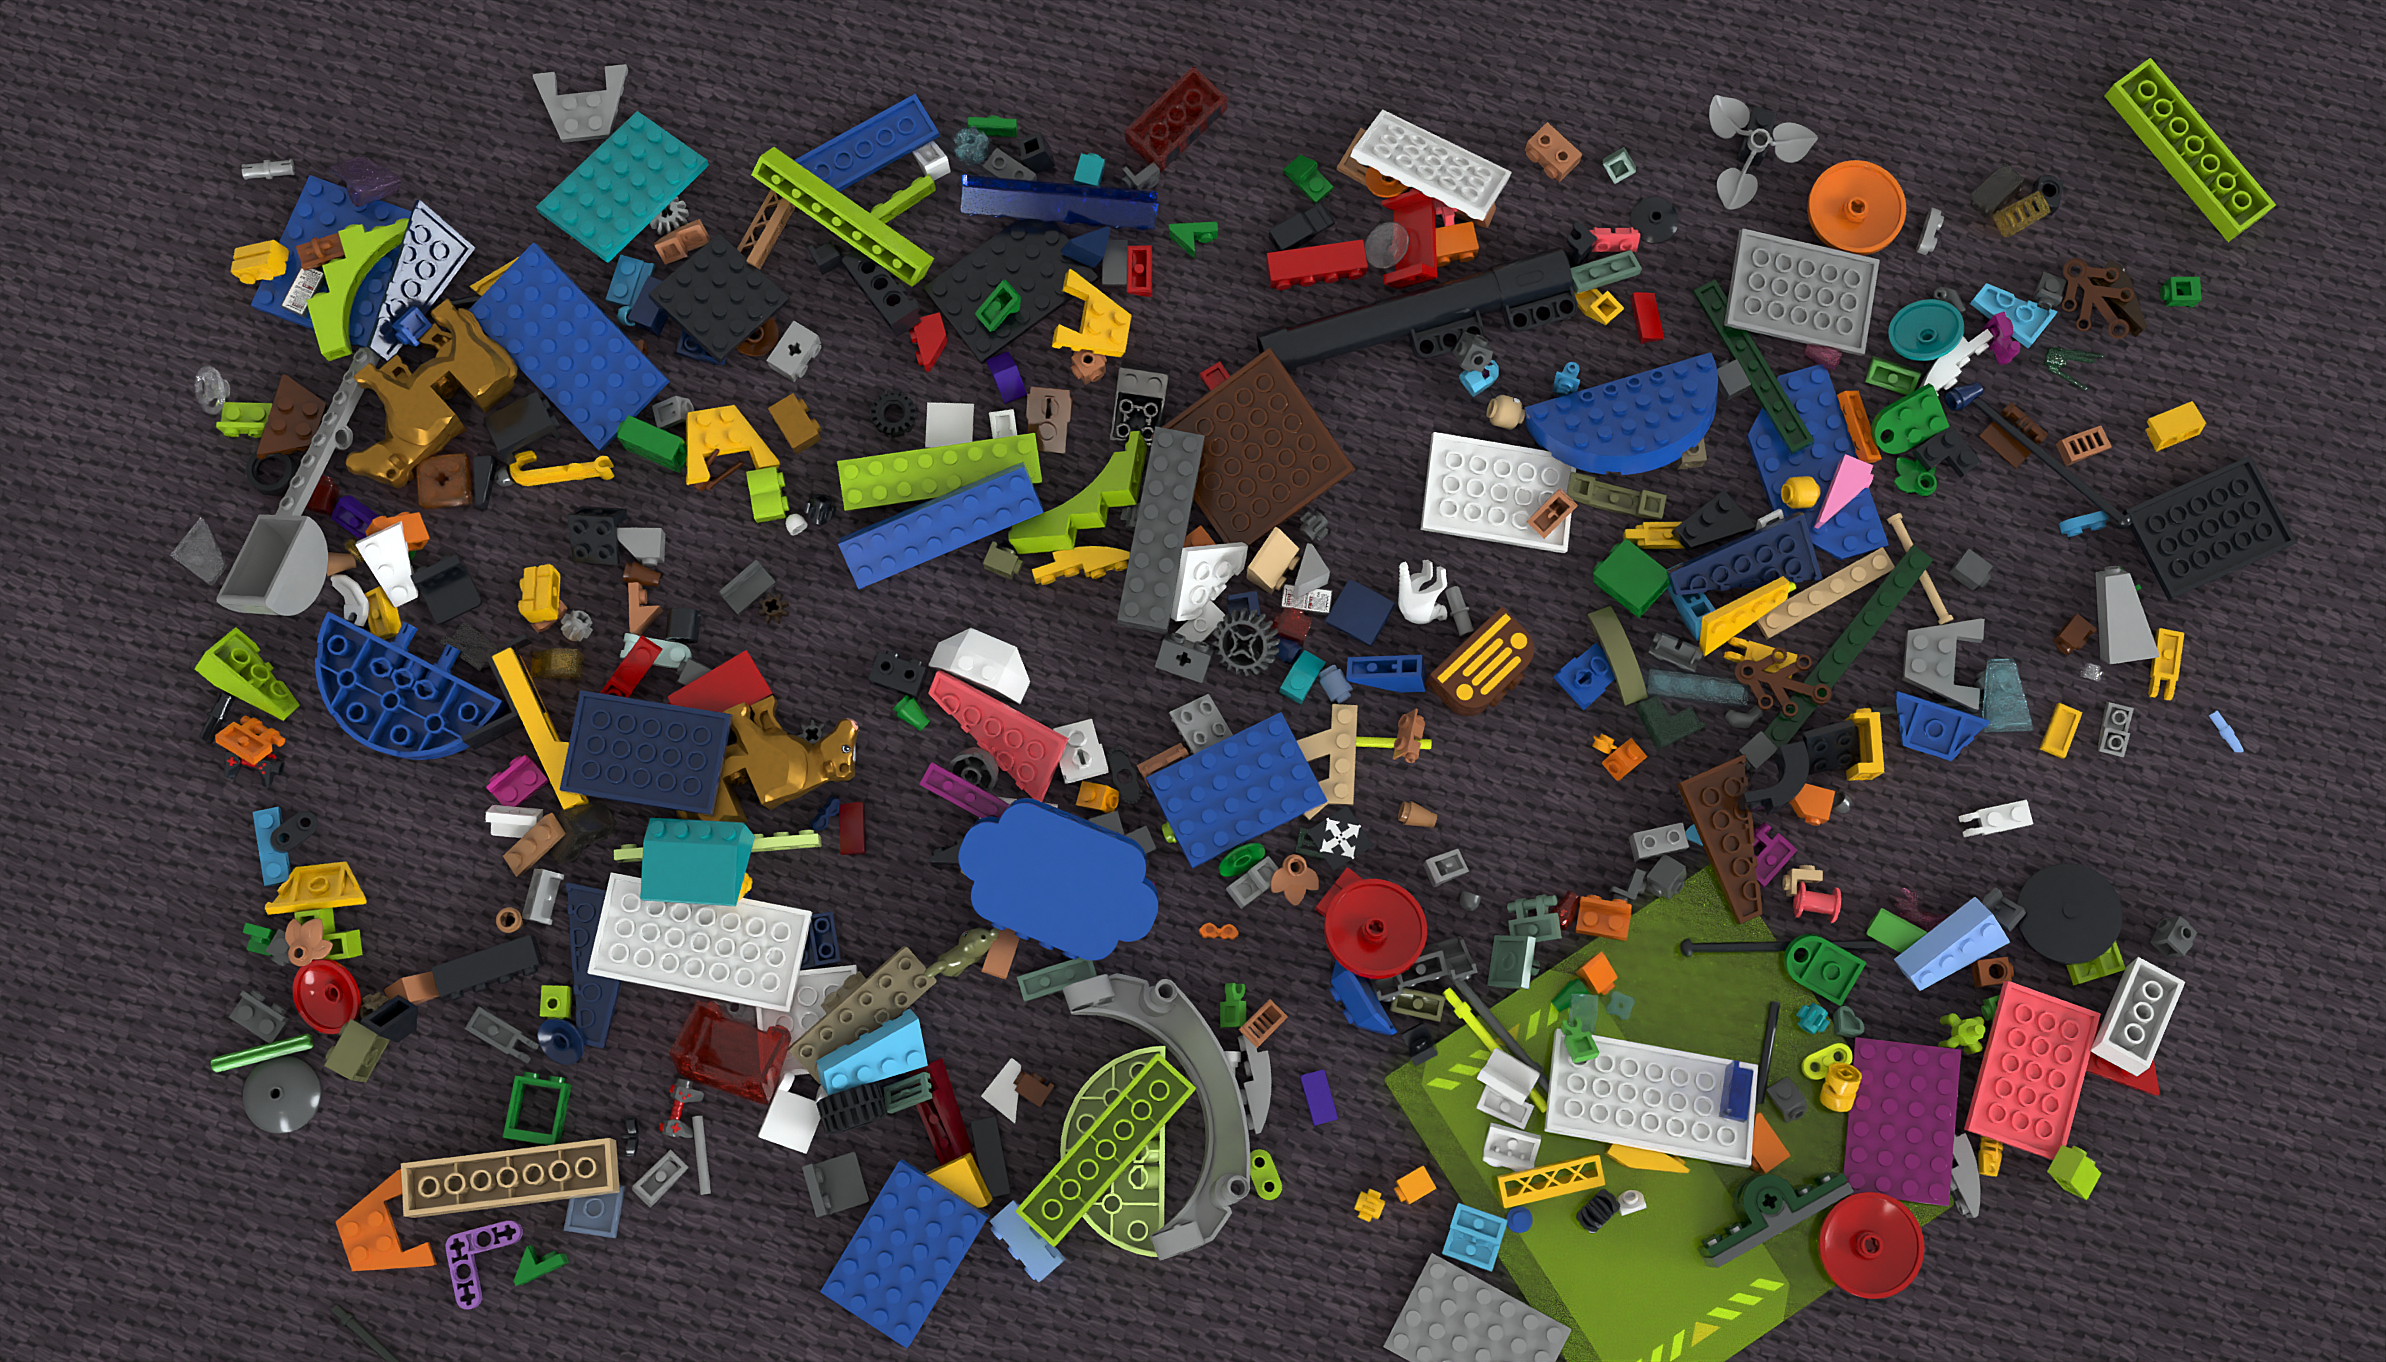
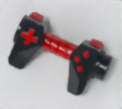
M227 749L224 757V776L228 779H234L237 777L241 766L247 765L257 768L262 785L268 787L272 784L275 775L280 776L283 773L285 762L270 753L258 763L252 765Z

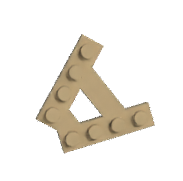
M1332 704L1331 729L1297 740L1307 762L1330 755L1329 778L1318 782L1328 801L1303 814L1309 821L1327 804L1353 806L1358 705Z

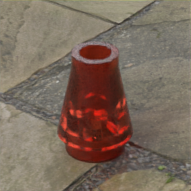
M1567 891L1566 895L1549 912V914L1558 913L1560 930L1563 931L1572 925L1577 905L1580 901V897L1571 891Z

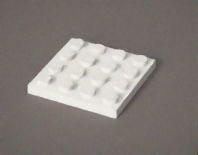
M857 965L800 971L791 1013L756 1007L762 1079L780 1077L784 1070L791 1072L794 1076L810 1074L789 1052L788 1048L826 1015V1012L821 1007L824 999L831 992H836L842 987L844 981L849 976L858 972Z

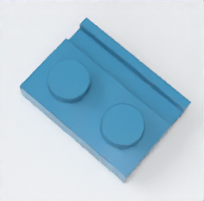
M620 255L606 301L619 306H634L648 276H653L655 264Z

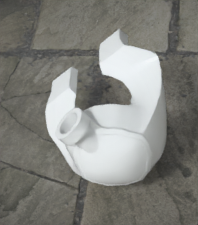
M1423 560L1422 572L1411 576L1409 575L1407 563H1401L1399 566L1398 604L1405 619L1416 624H1426L1434 619L1446 620L1447 610L1445 606L1435 602L1439 594L1447 586L1446 569L1437 567V581L1427 589L1419 591L1421 585L1433 577L1432 562Z

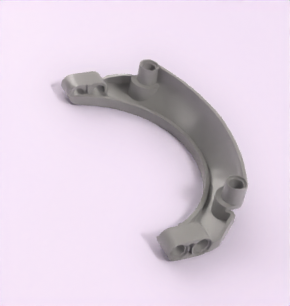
M1116 973L1110 976L1107 974L1096 976L1064 987L1062 990L1072 1015L1110 1017L1140 1028L1162 1043L1176 1057L1196 1087L1205 1122L1206 1143L1202 1169L1196 1186L1182 1209L1170 1222L1151 1234L1150 1237L1159 1261L1211 1242L1232 1214L1229 1205L1235 1204L1246 1197L1250 1190V1142L1245 1109L1236 1077L1219 1041L1195 1006L1171 980L1162 979L1155 986L1149 987L1146 980ZM1158 989L1166 991L1167 998L1161 997ZM1231 1184L1238 1187L1239 1195L1232 1193Z

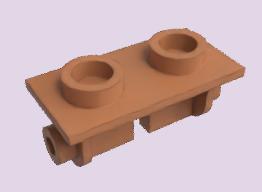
M1417 708L1404 714L1398 722L1399 731L1394 742V760L1403 756L1407 762L1414 763L1419 757L1421 743L1414 740V738L1417 740L1422 739L1425 721L1422 716L1417 715Z
M1179 743L1140 763L1137 767L1149 788L1146 777L1189 757V754L1182 743Z

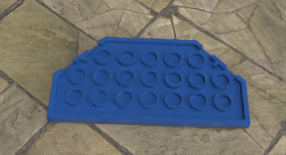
M1822 363L1778 376L1779 384L1813 437L1814 443L1791 455L1764 409L1761 408L1746 438L1771 511L1774 512L1781 509L1784 518L1799 511L1803 513L1813 547L1831 554L1832 557L1840 561L1876 551L1882 547L1886 548L1889 544L1869 488H1864L1819 529L1814 527L1839 461L1845 454L1856 459L1859 458L1855 454V447L1847 430V424L1840 409L1826 364ZM1791 477H1812L1820 487V497L1817 499L1816 504L1810 508L1791 509L1781 498V488L1785 482Z

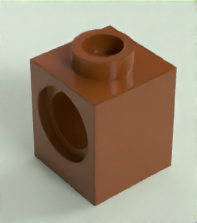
M2008 957L1977 960L1971 963L1975 988L2002 985L2004 981L2012 982L2011 978L2014 976L2012 964L2008 961ZM1991 965L1998 970L1996 979L1989 974Z

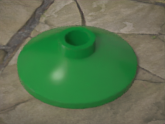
M1259 843L1234 847L1219 864L1218 870L1220 874L1225 877H1232L1251 869L1262 860L1265 855V848Z

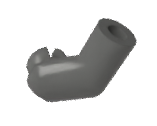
M1939 287L1934 291L1933 297L1935 300L1950 303L1961 314L1966 311L1955 290Z
M1754 706L1746 714L1729 710L1725 714V720L1734 728L1747 729L1764 714L1758 706Z

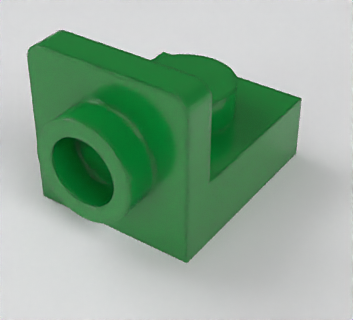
M245 923L242 933L251 935L247 950L272 956L266 952V949L277 931Z

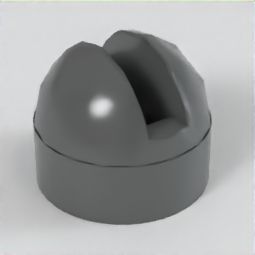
M508 465L499 468L495 472L494 478L498 479L496 483L499 486L506 487L516 483L511 477Z
M1844 791L1835 793L1832 809L1841 814L1849 812V807L1852 806L1851 798Z
M1462 891L1460 905L1464 910L1473 911L1479 906L1480 896Z

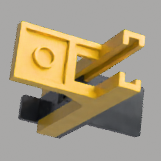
M523 634L506 642V650L487 658L512 713L461 738L464 743L476 750L525 726L565 811L569 809L571 814L576 816L592 808V805L585 795L560 791L569 742H561L528 669L517 650L533 643L527 634Z

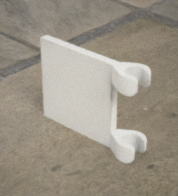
M784 1070L781 1073L778 1087L758 1137L806 1154L820 1121L816 1103L829 1095L822 1085L818 1089L815 1101L789 1092L788 1090L795 1076L791 1072Z

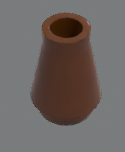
M635 561L633 563L627 562L622 581L627 583L638 582L641 586L658 587L661 573Z

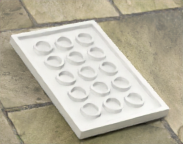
M1385 110L1379 113L1353 148L1350 156L1362 165H1369L1377 169L1381 174L1401 181L1405 186L1414 187L1422 191L1426 196L1439 199L1447 206L1457 208L1467 213L1469 217L1482 221L1512 173Z
M1433 432L1420 530L1566 553L1571 513L1545 539L1527 523V520L1559 488L1567 493L1570 473H1576V468L1555 459L1550 451Z

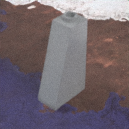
M2108 566L2104 568L2105 571L2096 572L2100 658L2108 664H2116L2159 657L2157 646L2130 573L2120 569L2119 566Z

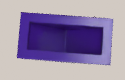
M1008 351L986 360L1004 404L1027 396L1017 366Z

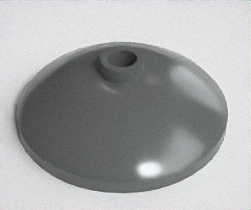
M279 1056L265 1060L252 1070L245 1082L243 1089L245 1112L249 1119L264 1131L276 1134L296 1131L305 1126L318 1110L322 1094L320 1080L315 1070L299 1058ZM278 1089L280 1096L275 1099L273 1092Z

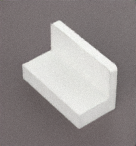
M492 805L486 811V822H491V835L522 838L543 818V809Z
M1495 1048L1477 1079L1522 1105L1532 1091L1540 1073L1501 1049Z

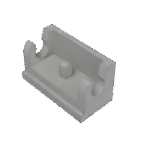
M534 869L521 918L552 925L553 920L550 919L560 881L564 879L565 875L545 869Z

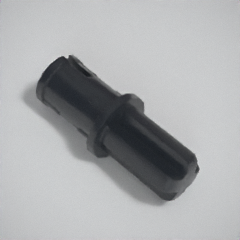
M219 693L211 712L207 713L209 717L199 735L201 740L208 743L214 741L215 735L218 733L222 723L227 721L225 718L235 701L233 697Z

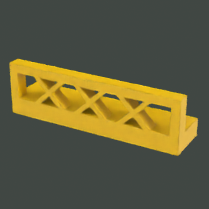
M1598 1153L1497 1176L1500 1190L1498 1191V1196L1504 1208L1606 1185ZM1585 1163H1595L1596 1169L1580 1173ZM1567 1168L1573 1172L1568 1176L1554 1178L1559 1169ZM1541 1174L1547 1178L1546 1181L1529 1184L1534 1175ZM1516 1180L1522 1185L1506 1190L1504 1182Z

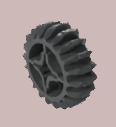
M1243 608L1241 612L1234 610L1231 612V615L1226 614L1223 617L1224 621L1218 622L1217 627L1219 629L1213 633L1218 639H1215L1212 645L1219 647L1215 651V655H1222L1220 663L1226 661L1228 663L1227 670L1235 667L1236 674L1244 671L1245 675L1249 676L1252 671L1254 674H1259L1261 669L1266 670L1269 667V663L1275 661L1274 655L1279 652L1275 645L1280 643V639L1273 637L1278 633V630L1270 629L1273 621L1270 620L1266 623L1264 621L1265 614L1257 617V610L1253 609L1249 614L1247 608ZM1239 624L1249 625L1256 630H1247L1244 626H1240ZM1230 631L1232 633L1231 636L1234 640L1233 648L1231 647L1229 642ZM1260 636L1263 640V653L1260 651L1261 647L1258 644ZM1250 637H1253V639L1249 641V644L1239 647L1244 640H1248ZM1237 654H1245L1248 658H1252L1253 660L1244 659L1238 656Z

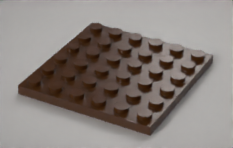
M1271 348L1265 350L1162 427L1205 436L1194 499L1225 544L1243 542L1250 547L1356 470Z

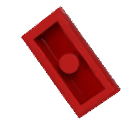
M1152 245L1127 246L1128 294L1152 297Z
M1632 293L1630 300L1640 344L1664 340L1655 293Z

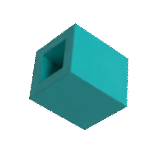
M1081 153L1073 180L1074 189L1098 194L1105 170V159H1101L1099 155L1094 153H1088L1087 155Z

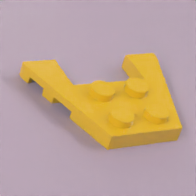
M1069 269L1065 274L1062 291L1085 301L1080 331L1078 333L1059 324L1054 331L1052 347L1060 349L1062 346L1071 347L1073 351L1086 349L1092 350L1093 354L1121 357L1126 350L1131 314L1075 271Z
M735 405L687 413V485L709 480L710 474L704 458L710 457L715 449L720 450L717 456L749 451L756 470L775 466L778 469L780 465L779 460Z

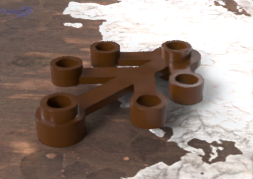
M2081 258L2068 260L2063 267L2064 277L2068 280L2066 297L2062 301L2063 310L2067 312L2076 310L2078 302L2075 296L2078 284L2085 291L2080 318L2076 322L2077 329L2088 331L2092 327L2090 317L2094 303L2109 323V334L2115 339L2126 337L2130 331L2128 322L2118 319L2102 296L2119 298L2123 302H2129L2134 297L2133 289L2129 287L2119 289L2096 286L2088 278L2099 277L2104 278L2108 282H2115L2120 276L2118 269L2114 267L2107 269L2088 267L2087 263ZM2078 265L2081 269L2078 275L2072 273V267ZM2110 270L2116 272V277L2112 280L2107 277V273ZM2129 290L2131 293L2130 298L2123 299L2122 292ZM2072 300L2074 307L2067 309L2065 307L2066 301ZM2083 319L2089 323L2086 329L2080 327V321ZM2118 324L2124 326V332L2121 334L2115 331V327Z
M1781 647L1775 648L1771 655L1757 662L1743 660L1735 668L1736 679L1741 684L1749 685L1757 699L1759 709L1767 711L1773 705V698L1764 693L1759 683L1760 681L1769 684L1782 707V714L1787 718H1792L1797 714L1798 706L1790 701L1784 689L1810 696L1811 701L1819 706L1827 704L1832 695L1831 689L1825 684L1811 686L1787 679V677L1799 671H1806L1810 668L1812 660L1808 655H1800L1796 662L1772 674L1763 672L1762 670L1774 663L1781 664L1786 660L1787 652ZM1781 652L1784 657L1779 660L1775 658L1774 654ZM1799 660H1807L1808 666H1801ZM1743 669H1751L1752 675H1745ZM1820 689L1824 690L1826 696L1819 697L1817 691ZM1764 698L1768 699L1770 705L1763 706L1761 700ZM1792 706L1794 713H1787L1785 707Z

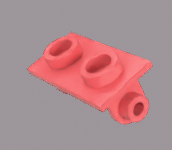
M1594 227L1593 230H1589L1597 237L1592 252H1625L1629 250L1637 252L1640 233H1638V230H1634L1633 227L1615 228V233H1611V228Z

